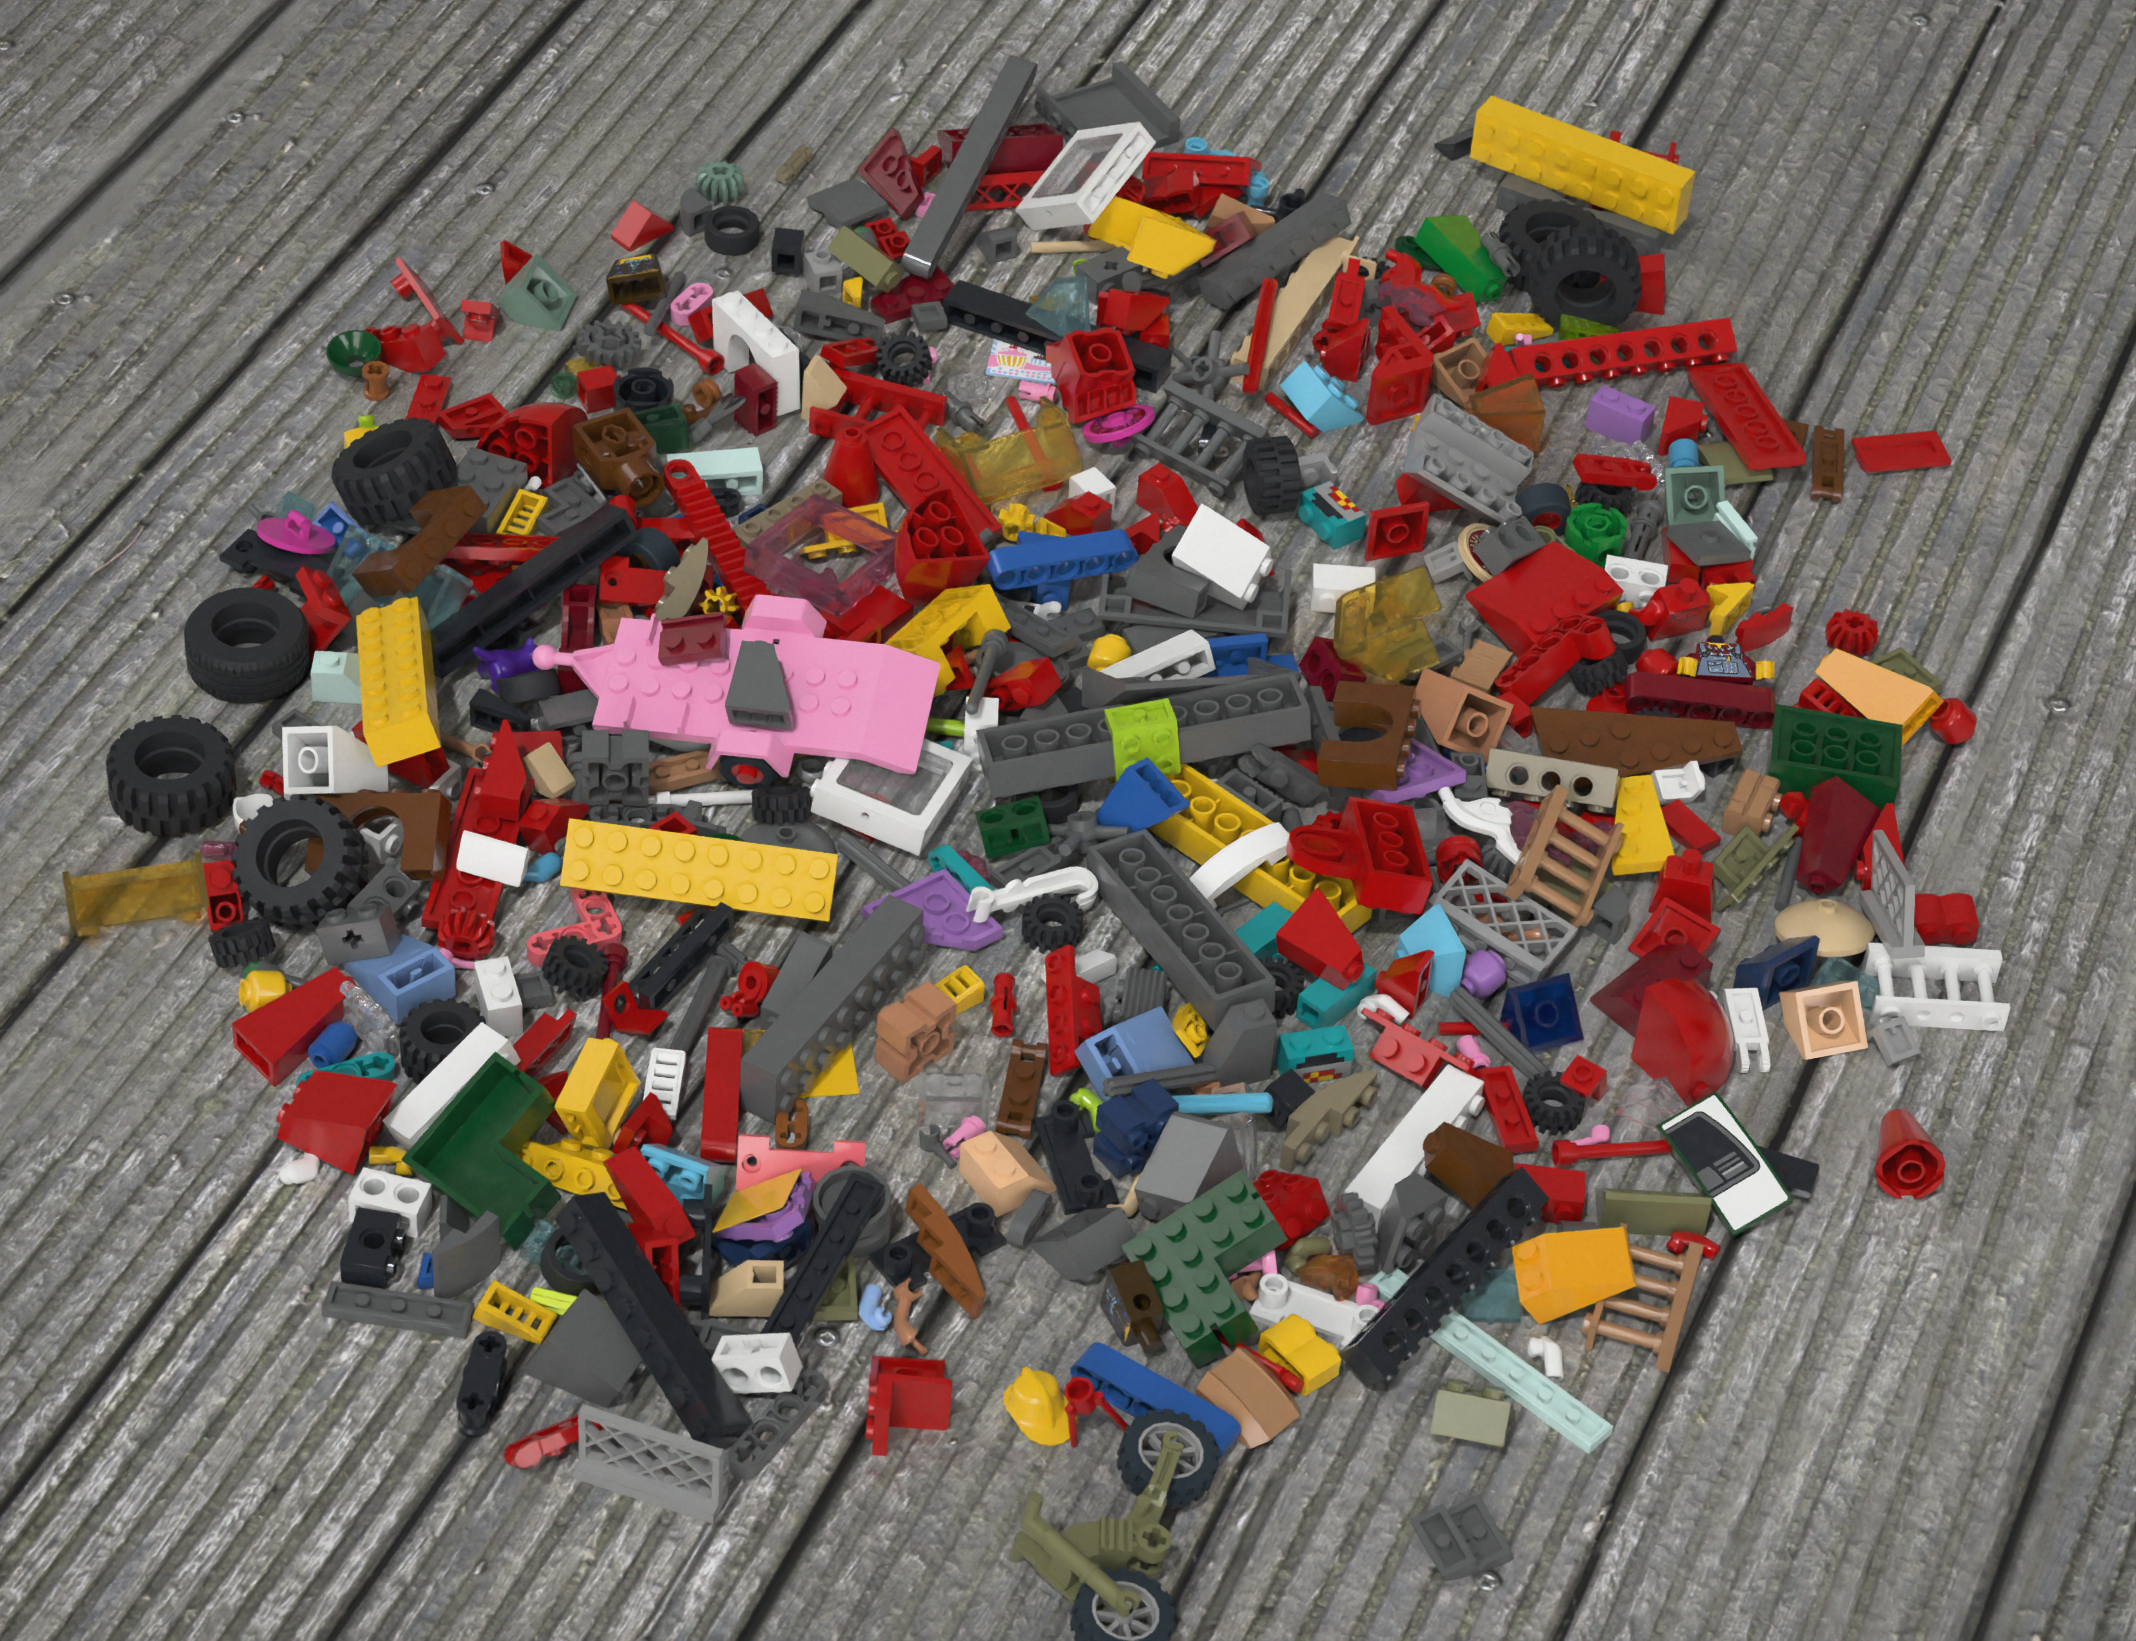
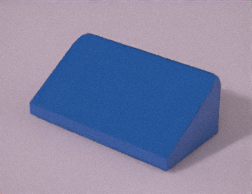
M333 501L311 522V524L330 532L335 538L334 546L347 558L377 544Z

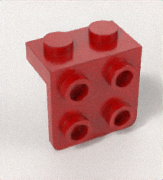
M302 566L296 573V577L307 598V601L300 610H302L307 620L310 660L313 661L314 652L326 651L329 644L346 627L351 616L333 579L322 570L317 569L314 571Z
M1268 1170L1260 1174L1258 1180L1252 1183L1288 1239L1274 1248V1250L1284 1251L1331 1215L1317 1178L1279 1172L1278 1170Z
M878 1373L877 1394L869 1393L867 1416L875 1417H867L865 1439L873 1440L872 1455H887L889 1427L947 1430L949 1427L953 1382L950 1379L936 1376L923 1377L899 1373Z

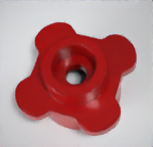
M1164 513L1161 515L1165 520L1160 524V528L1165 533H1169L1177 524L1186 527L1175 515L1171 518L1167 517Z

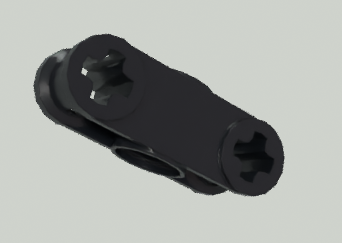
M486 1331L476 1336L468 1363L463 1370L460 1390L456 1399V1407L459 1412L457 1428L461 1434L470 1438L483 1436L489 1431L496 1405L501 1398L507 1371V1360L505 1358L507 1341L499 1332Z

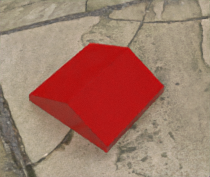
M1664 897L1628 947V951L1642 958L1658 945L1689 944L1705 958H1708L1721 933V929L1669 898Z
M872 1355L868 1394H877L878 1373H899L902 1375L944 1378L945 1360Z

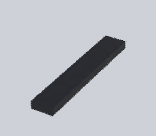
M852 1172L760 1334L790 1333L795 1348H797L883 1197L885 1185Z

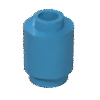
M1678 439L1671 443L1668 449L1669 468L1699 466L1698 445L1694 441Z

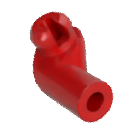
M1676 1230L1669 1235L1671 1237L1670 1240L1666 1243V1248L1676 1255L1683 1254L1685 1248H1689L1690 1241L1704 1245L1702 1256L1711 1261L1716 1259L1721 1250V1246L1699 1233Z

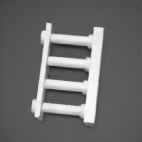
M1868 942L1862 965L1863 974L1878 976L1881 996H1875L1870 1015V1024L1886 1016H1890L1891 1020L1904 1016L1908 1026L2004 1031L2011 1009L2010 1003H1995L1992 983H1996L2002 963L2001 950L1925 946V957L1891 959L1882 943ZM1892 977L1911 978L1914 998L1895 997ZM1925 979L1945 980L1947 1000L1928 999ZM1958 981L1978 982L1981 1002L1961 1001Z

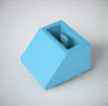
M1304 360L1280 385L1305 419L1323 432L1361 423L1365 419L1358 410L1360 407L1358 401L1350 394H1345L1346 386L1336 376L1329 378L1330 375L1319 364L1314 367Z
M661 1144L643 1145L641 1154L679 1201L682 1208L683 1199H704V1184H712L713 1209L724 1191V1166Z

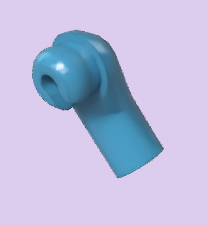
M546 853L533 865H528L523 881L547 882L561 869L562 859L556 853Z

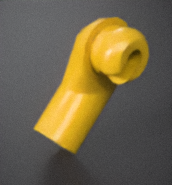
M390 1146L369 1147V1164H396L395 1171L398 1176L413 1175L401 1160L407 1151L399 1147Z

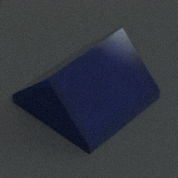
M1570 973L1507 988L1499 1022H1504L1508 1030L1532 1053L1584 1039Z

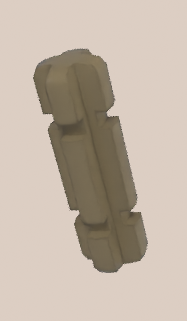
M801 145L776 171L777 177L775 179L777 182L788 184L806 163L813 158L811 146Z

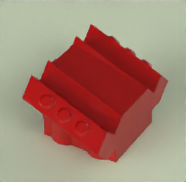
M1107 326L1090 332L1076 330L1071 334H1065L1063 340L1046 345V362L1051 364L1052 378L1057 383L1061 394L1062 406L1068 408V422L1076 424L1136 405V387L1132 379L1135 368L1120 330L1114 331L1113 328Z

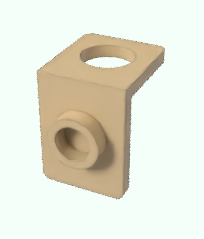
M1355 236L1350 247H1345L1342 252L1340 264L1343 265L1342 272L1346 273L1349 258L1361 260L1360 265L1364 266L1369 272V276L1364 279L1366 281L1375 280L1377 263L1358 257L1360 237Z

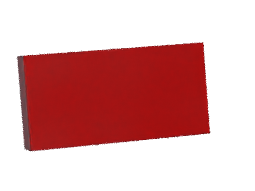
M1679 799L1661 807L1669 835L1686 849H1695L1703 854L1720 845L1721 837Z

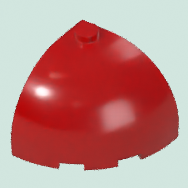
M542 402L525 405L499 418L479 440L476 449L526 463L528 481L533 476L539 477L542 484L538 489L543 490L567 477L570 478L578 469L577 464L582 465L574 454L573 425L587 421L588 418L581 408L568 404Z
M952 485L934 488L924 493L919 500L913 503L902 520L896 535L894 546L896 579L904 599L914 606L926 607L945 589L972 586L991 559Z
M1675 977L1645 987L1631 1059L1685 1109L1719 1090L1730 1076L1734 1059V1039L1728 1017L1717 999L1701 983L1694 979L1688 978L1687 981L1681 982Z

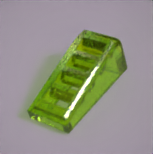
M1561 314L1557 341L1583 338L1579 334H1585L1584 338L1591 337V335L1619 333V329L1579 317Z

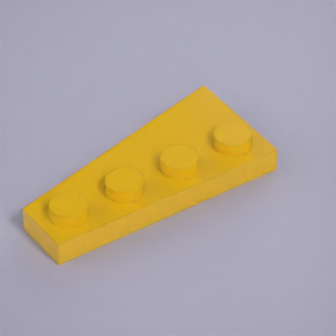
M1643 775L1620 778L1615 825L1618 822L1624 824L1619 837L1623 839V842L1616 854L1612 856L1611 867L1613 875L1660 871L1667 856L1675 855L1652 776Z

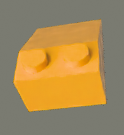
M1624 1227L1546 1233L1512 1246L1520 1303L1539 1325L1636 1286L1628 1235Z

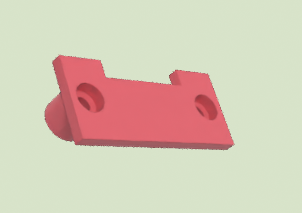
M739 1134L736 1190L745 1189L802 1168V1171H810L817 1185L818 1181L828 1172L845 1166L846 1163L851 1162L855 1166L864 1167L866 1142L835 1140L834 1152L769 1148L770 1136ZM751 1156L757 1159V1163L754 1165L749 1164L747 1161Z

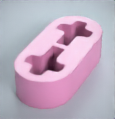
M695 283L685 289L671 303L670 319L672 322L682 326L690 325L687 316L712 306V287L704 283Z

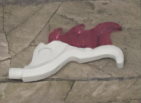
M1443 787L1438 791V795L1443 802L1442 809L1453 821L1468 830L1495 838V847L1516 865L1535 819L1523 813L1532 814L1535 809L1528 803L1516 801L1500 806L1501 800L1499 798H1481L1471 802H1464L1454 797L1450 787ZM1551 844L1546 845L1545 851L1548 852L1547 856L1562 861L1564 866L1569 868L1572 857Z

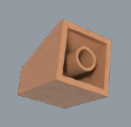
M1425 667L1416 686V699L1421 700V715L1437 744L1460 753H1483L1484 762L1488 764L1490 748H1496L1514 705Z

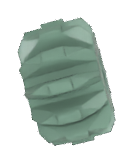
M714 159L713 163L706 162L703 167L698 169L696 189L698 193L708 201L712 200L714 204L722 202L726 205L727 201L735 202L744 190L742 169L737 168L736 163L728 164L727 160L718 162Z

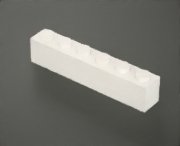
M1448 1064L1346 1188L1344 1194L1357 1192L1359 1199H1363L1364 1208L1374 1216L1376 1233L1379 1231L1394 1184L1414 1172L1425 1179L1430 1175L1431 1172L1425 1168L1423 1141L1426 1136L1436 1130L1443 1122H1447L1465 1131L1469 1118L1472 1115L1477 1116L1484 1105L1485 1098L1482 1097L1484 1081Z

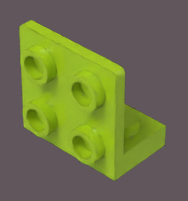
M1168 698L1104 710L1105 722L1112 737L1116 782L1127 767L1147 757L1164 776L1181 772L1177 719Z

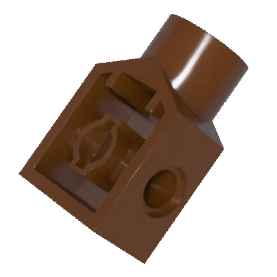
M629 407L573 425L574 454L600 489H618L621 495L631 497L635 501L637 508L648 506L660 497L664 490L665 482L656 466V442Z

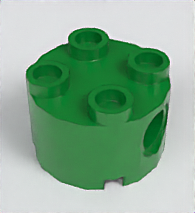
M1599 503L1581 504L1574 507L1570 511L1569 517H1567L1563 541L1574 549L1577 554L1605 569L1607 555L1622 557L1628 524L1625 517L1615 508L1610 507L1608 511L1602 509V504Z

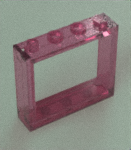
M814 493L747 545L743 571L799 599L808 600L810 604L836 617H840L849 608H854L857 602L865 595H870L881 582H886L890 575L895 572L894 546L897 532ZM819 526L876 555L839 584L781 554L815 527Z

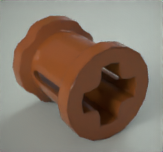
M380 361L366 363L362 368V375L366 380L363 390L364 397L370 401L387 399L390 393V387L387 384V377L389 375L388 365Z

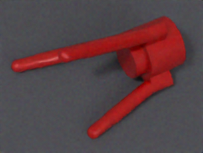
M1072 1377L1064 1389V1395L1068 1401L1065 1412L1068 1416L1070 1445L1073 1448L1078 1445L1076 1415L1090 1414L1095 1410L1096 1406H1100L1120 1429L1125 1432L1128 1424L1105 1400L1103 1393L1096 1392L1089 1379Z

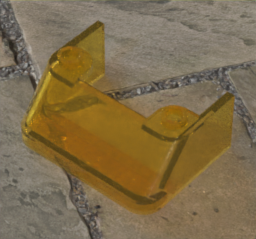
M1046 396L1040 397L1041 413L1036 417V427L986 441L974 432H966L961 434L960 437L954 438L942 426L936 428L939 451L983 504H992L1070 480L1071 476L1084 471L1083 458L1066 413Z
M1424 565L1351 590L1337 599L1333 647L1340 659L1391 682H1398L1408 674L1423 670L1424 667L1428 668L1441 663V659L1423 619L1420 618L1413 621V619L1442 610V605Z
M201 852L194 853L192 860L119 871L70 877L69 871L62 872L61 883L69 931H77V937L98 934L97 928L180 916L181 922L201 919V913L206 912L209 908Z

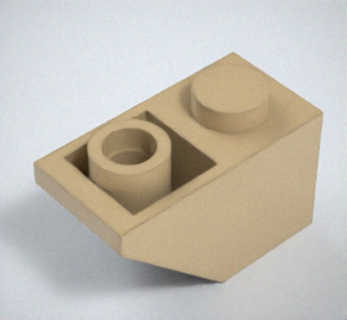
M747 1260L711 1282L709 1316L770 1317L783 1294L784 1261Z

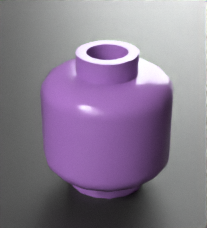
M1479 949L1474 951L1464 960L1460 987H1463L1476 998H1488L1506 981L1505 971L1507 966L1504 960L1493 950Z

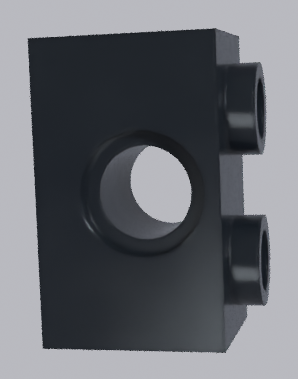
M365 1208L357 1209L340 1260L342 1283L381 1289L386 1288L388 1279L394 1278L398 1266L397 1251H403L406 1243L407 1232L406 1229H401V1214Z

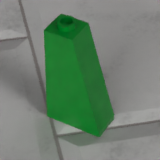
M1465 215L1426 217L1414 241L1448 275L1452 276L1456 283L1467 293L1472 291L1473 298L1477 303L1496 301L1501 296L1508 277L1503 274L1499 266L1494 265L1490 261L1489 253L1482 247L1480 243L1481 237Z

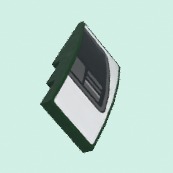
M1716 1091L1656 1126L1693 1186L1696 1185L1701 1194L1712 1198L1711 1210L1717 1213L1732 1238L1793 1203V1198L1767 1159Z

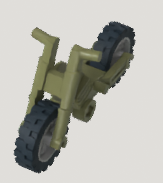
M1155 1409L1147 1411L1143 1417L1141 1415L1133 1419L1131 1426H1127L1117 1451V1455H1119L1117 1469L1122 1471L1120 1476L1125 1485L1129 1484L1131 1486L1130 1491L1137 1498L1125 1519L1119 1518L1115 1520L1114 1517L1106 1519V1516H1101L1099 1521L1071 1525L1061 1534L1040 1516L1044 1500L1043 1495L1039 1492H1031L1029 1494L1026 1508L1021 1518V1528L1028 1534L1023 1531L1016 1533L1009 1557L1014 1562H1020L1025 1557L1034 1566L1036 1572L1071 1602L1072 1609L1070 1615L1072 1617L1070 1629L1075 1631V1641L1170 1640L1176 1622L1173 1621L1176 1616L1175 1606L1170 1605L1172 1599L1169 1593L1162 1591L1160 1588L1161 1584L1157 1579L1172 1539L1169 1531L1162 1525H1159L1165 1508H1173L1177 1504L1180 1507L1190 1505L1192 1500L1196 1502L1204 1496L1205 1491L1208 1492L1219 1466V1461L1217 1460L1220 1452L1219 1447L1214 1445L1216 1440L1211 1432H1206L1205 1425L1201 1421L1197 1420L1195 1422L1190 1419L1191 1415L1181 1412V1414L1173 1413L1174 1410L1163 1409V1412H1157ZM1150 1444L1155 1451L1142 1450V1448ZM1190 1457L1193 1462V1465L1181 1459ZM1147 1461H1155V1462H1154L1153 1466H1151ZM1175 1468L1179 1469L1185 1474L1177 1475ZM1153 1540L1157 1541L1156 1548L1153 1544ZM1140 1561L1148 1563V1570L1140 1568ZM1146 1617L1150 1627L1137 1621V1619ZM1130 1629L1141 1635L1132 1637Z

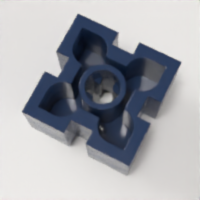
M1153 1078L1131 1089V1095L1126 1098L1118 1095L1098 1105L1095 1125L1101 1132L1094 1135L1093 1154L1117 1180L1130 1173L1138 1172L1142 1169L1146 1160L1149 1159L1170 1115L1174 1111L1179 1110V1103Z

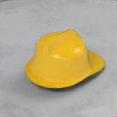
M1028 1366L1023 1367L1021 1374L1004 1392L1003 1404L1020 1430L1031 1441L1046 1446L1065 1443L1070 1439L1068 1416L1065 1412L1068 1401L1062 1393L1057 1379L1048 1372L1031 1370Z

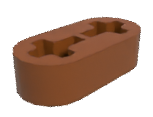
M796 1098L795 1105L791 1110L796 1111L795 1121H789V1113L785 1114L780 1111L776 1116V1149H806L808 1107L804 1101ZM788 1133H795L794 1143H787Z

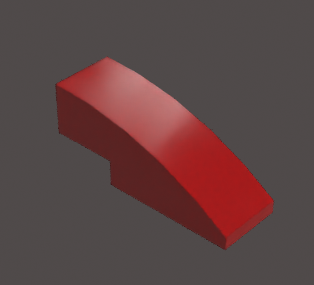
M1662 527L1663 564L1668 565L1667 582L1679 583L1683 578H1691L1698 581L1701 566H1697L1666 535L1668 527Z

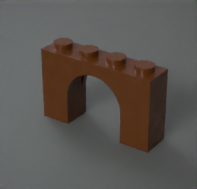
M470 485L428 491L409 511L422 527V530L398 548L390 551L370 553L351 575L371 598L394 595L398 590L404 594L412 593L488 508Z
M1338 681L1333 699L1335 726L1374 729L1385 733V735L1365 742L1323 739L1317 758L1318 785L1397 791L1399 779L1405 778L1407 761L1405 758H1410L1411 739H1414L1416 735V719H1420L1421 700L1416 699V687Z
M361 789L358 790V793L314 794V796L320 797L325 802L329 801L357 826L358 831L369 822L378 818L393 817L400 819L404 828L400 870L412 881L444 880L452 803L441 791L423 789L421 793H409L402 789H392L389 793H377L373 790ZM308 838L305 871L310 876L314 875L323 859L324 843L322 838Z

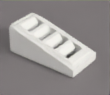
M653 1048L643 1100L652 1092L657 1095L660 1101H670L671 1104L661 1103L668 1119L676 1120L686 1072V1052Z

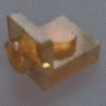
M1316 1255L1298 1269L1301 1282H1316L1318 1286L1331 1285L1335 1301H1344L1355 1293L1357 1286L1360 1285L1359 1275L1352 1255Z

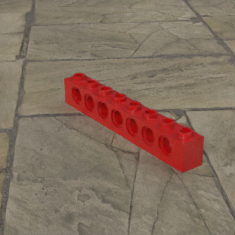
M1729 317L1512 347L1507 353L1510 355L1513 365L1520 377L1524 379L1526 387L1530 392L1544 385H1548L1549 388H1558L1564 386L1566 382L1576 381V384H1586L1593 381V378L1603 377L1605 381L1619 378L1622 374L1630 373L1631 377H1637L1647 374L1650 370H1658V373H1665L1674 370L1678 366H1685V369H1688V367L1701 366L1702 363L1711 362L1712 365L1724 364L1738 350ZM1698 340L1705 343L1707 350L1700 347ZM1671 344L1676 345L1680 353H1676L1672 349ZM1644 348L1649 349L1653 357H1649L1645 353ZM1617 352L1622 353L1626 361L1621 360L1617 356ZM1589 355L1594 356L1598 360L1599 365L1592 363ZM1562 359L1567 360L1571 364L1572 369L1565 367ZM1534 363L1540 364L1544 369V373L1539 372L1535 368Z

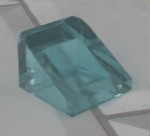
M288 491L278 503L275 515L277 518H287L291 510H297L311 521L315 505Z

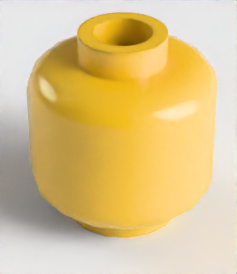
M1108 634L1100 637L1093 643L1087 667L1097 671L1105 669L1131 657V648L1127 645V641L1118 635Z
M253 970L247 974L246 979H241L240 1005L245 1006L247 1012L251 1013L290 992L292 985L291 983H286L285 977L280 971Z

